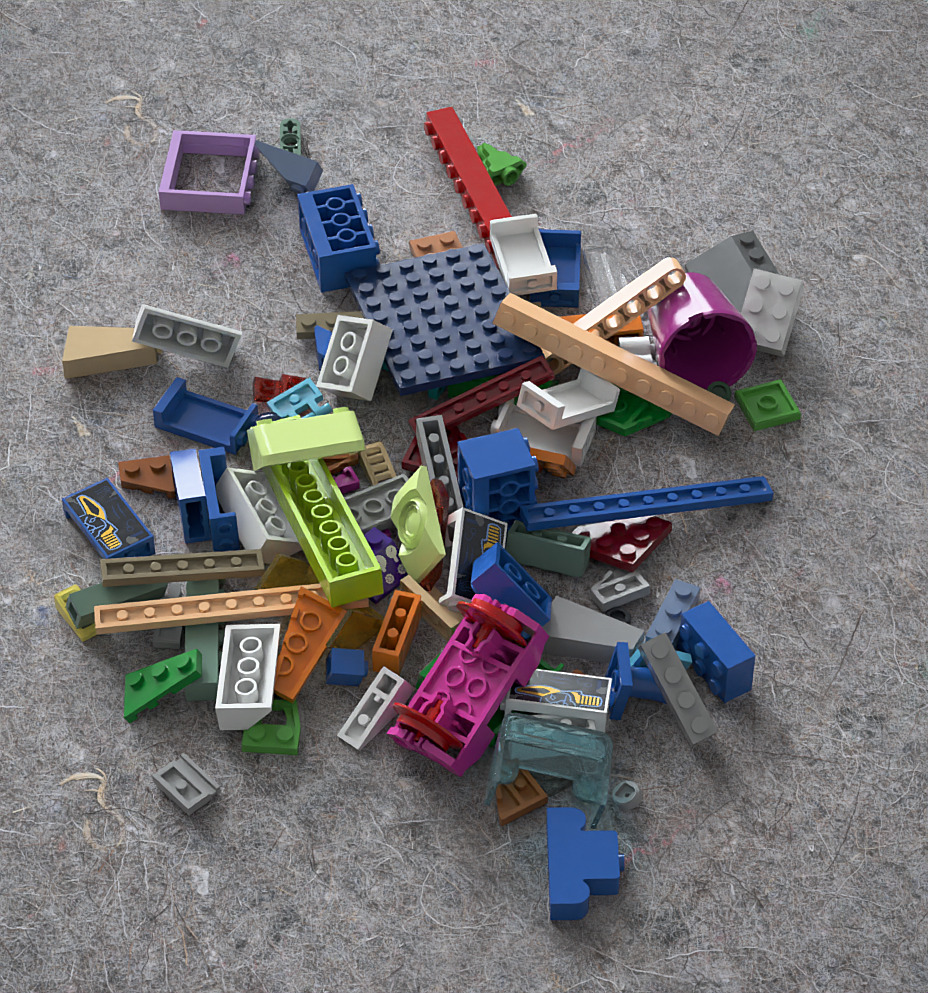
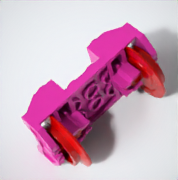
M475 594L471 604L464 601L457 603L456 607L464 616L463 620L409 705L406 706L397 702L392 705L399 717L396 720L397 724L395 727H390L387 735L397 745L429 758L459 777H462L464 772L483 755L495 735L487 724L513 683L522 687L526 686L540 663L545 643L549 638V635L539 623L513 607H509L506 604L501 605L498 600L493 601L491 597L485 594ZM522 631L532 636L528 645L521 636ZM449 748L461 750L456 760L446 754Z

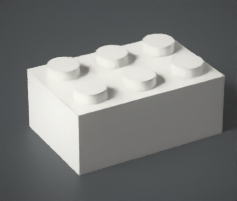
M753 270L741 315L747 320L754 331L757 351L784 357L804 289L802 280L763 270Z
M338 315L316 387L336 396L371 401L393 329L375 320Z

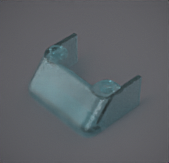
M521 713L507 714L500 725L489 769L484 805L490 806L498 784H510L515 781L519 769L573 780L572 792L574 796L582 802L593 804L590 828L596 829L607 803L613 750L612 739L606 733Z

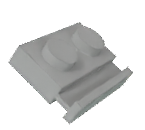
M185 753L181 755L179 760H173L152 775L153 783L188 815H191L209 802L213 795L221 793L220 786Z

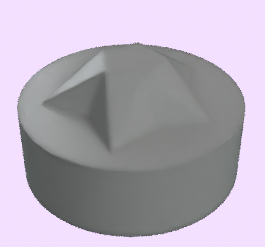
M623 781L613 790L612 798L620 809L631 810L641 802L642 791L635 782Z

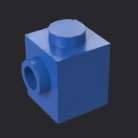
M332 648L326 657V684L359 686L362 679L367 677L368 661L364 660V650Z

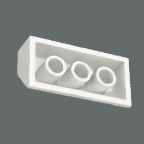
M142 304L135 322L132 342L228 368L241 338L242 331Z
M227 467L215 486L216 495L225 513H236L238 536L245 550L261 549L263 563L275 564L303 550L264 472Z
M280 624L226 625L215 707L220 730H248L272 711L281 631Z

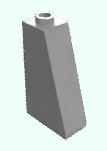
M556 596L552 602L550 621L542 626L549 635L542 653L610 663L617 642H628L630 658L644 642V630L559 596Z

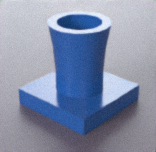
M617 642L605 674V678H612L608 709L609 719L621 720L629 697L667 704L648 667H631L628 642Z

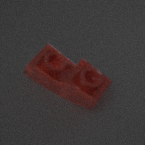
M282 374L279 381L255 377L252 383L253 400L267 403L306 380V378Z

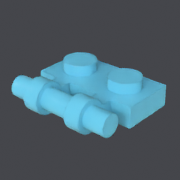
M310 377L267 402L269 410L277 413L282 418L299 415L307 409L311 413L302 417V419L327 415L333 411L329 403L321 407L318 406V403L324 400L323 395Z

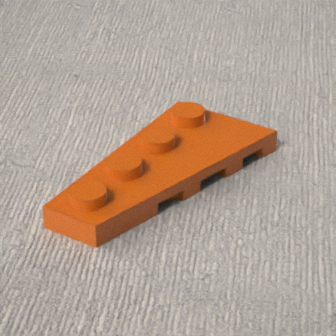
M302 586L300 587L281 652L277 659L274 694L292 704L348 616V611L339 606L331 607L328 600Z

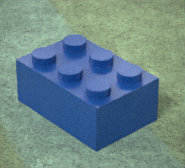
M498 542L474 561L471 587L476 594H485L491 597L493 601L498 600L501 605L506 604L509 607H513L541 626L550 621L552 597ZM522 631L521 635L528 639L530 635Z
M710 601L681 613L678 650L691 654L694 671L699 677L702 676L711 692L714 695H718L726 703L751 691L756 655Z

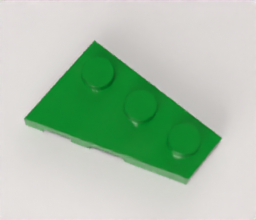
M194 649L126 674L124 719L129 724L138 719L136 714L145 708L153 709L159 705L158 700L168 693L176 694L202 676L201 652L198 649Z

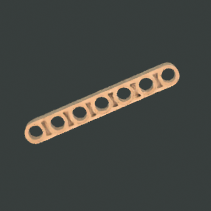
M666 258L579 319L574 325L586 331L594 329L591 332L592 334L606 340L681 287L686 281V274L675 258ZM676 271L674 274L669 275L670 272ZM656 285L653 289L648 290L649 287ZM635 300L632 304H628L629 301ZM615 314L612 318L607 319L610 315ZM541 348L546 361L554 358L547 363L555 375L572 364Z

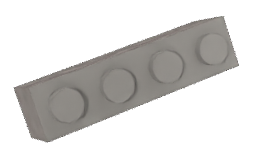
M666 632L641 644L638 650L688 745L691 747L716 734L718 730Z

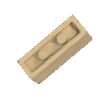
M409 575L401 579V591L421 595V617L449 642L464 616L460 612L450 611L447 606L439 604V598L444 595L427 579L422 580L420 583H417Z

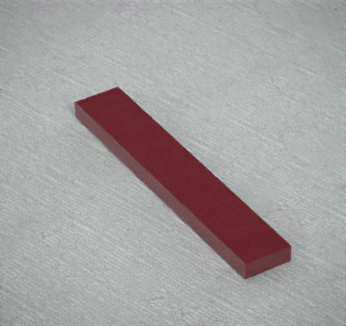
M543 355L409 419L408 425L416 436L417 418L442 415L445 430L447 431L519 396L522 383L530 381L538 387L554 379L555 374Z

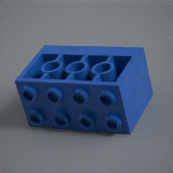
M353 184L297 194L299 230L321 293L349 288L345 281V272L380 264L379 259L376 258V255L380 254L378 240H373L374 231L372 224H368L366 208L362 209L361 194L356 193Z
M519 428L458 442V486L463 507L507 523L505 541L507 543V533L516 520L523 522L519 515L520 506L538 504L535 490L538 489V482L535 476V472L539 470L538 462L535 456H531L528 439L526 437L523 438Z

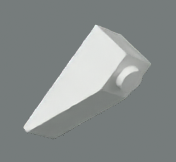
M383 666L337 736L360 751L397 715L392 705L395 702L405 705L415 688Z

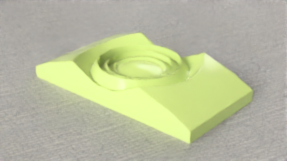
M420 466L398 491L393 500L391 520L398 529V536L402 542L398 556L408 575L417 583H420L446 555L426 466Z

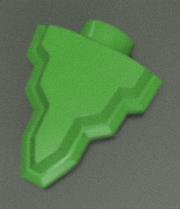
M483 143L477 146L478 155L495 186L502 183L507 186L514 184L527 167V163L518 156H511L506 151H498L492 145Z

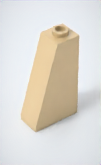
M69 326L62 358L64 377L75 378L157 364L158 354H162L163 350L132 342L134 328Z

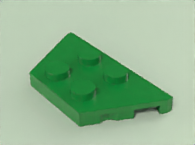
M615 385L620 389L615 410L597 416L596 424L626 437L671 417L672 413Z

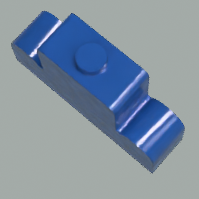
M572 807L547 808L546 830L550 920H579L585 917L589 911L590 895H617L619 893L620 871H624L625 867L624 854H619L618 834L616 831H586V816L581 810Z

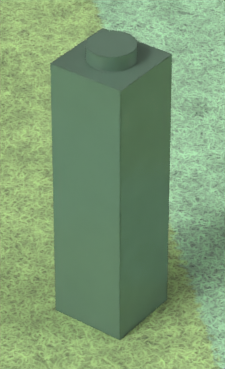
M102 583L69 594L65 608L76 629L95 623L94 606L159 600L164 597L168 583L103 587Z

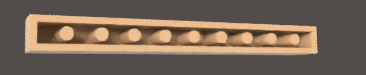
M509 293L501 302L492 323L717 436L725 427L735 404L512 293Z

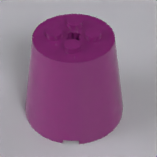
M687 272L685 273L686 281L681 287L648 309L659 367L707 390L711 383L716 381L724 382L730 387L747 373L755 359L757 341L754 331L747 320L709 277L700 273Z

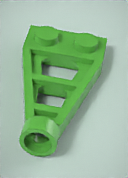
M295 699L292 704L287 700H273L272 711H284L287 719L286 725L262 724V719L259 720L248 730H244L242 752L298 755L301 726L297 701Z

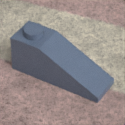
M256 140L255 146L288 183L293 192L300 194L315 190L323 173V169L317 161Z

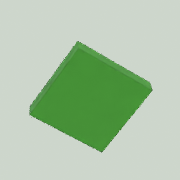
M781 379L735 391L734 398L753 431L800 420L801 418L800 410Z

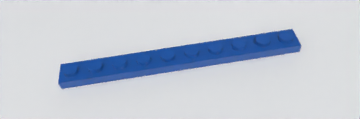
M765 476L522 505L520 506L519 515L526 530L533 531L772 501L774 492Z

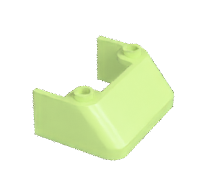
M348 407L333 409V414L272 423V419L256 421L257 426L247 430L254 471L269 466L349 454L350 456L366 450L355 412L349 411Z

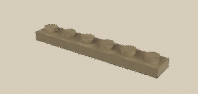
M261 549L100 559L103 587L264 576L265 572Z

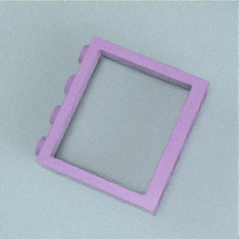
M173 130L159 188L160 209L244 215L246 205L251 203V191L249 190L254 188L253 174L257 173L256 159L260 158V151L255 146L256 135ZM183 153L247 157L239 193L175 190Z

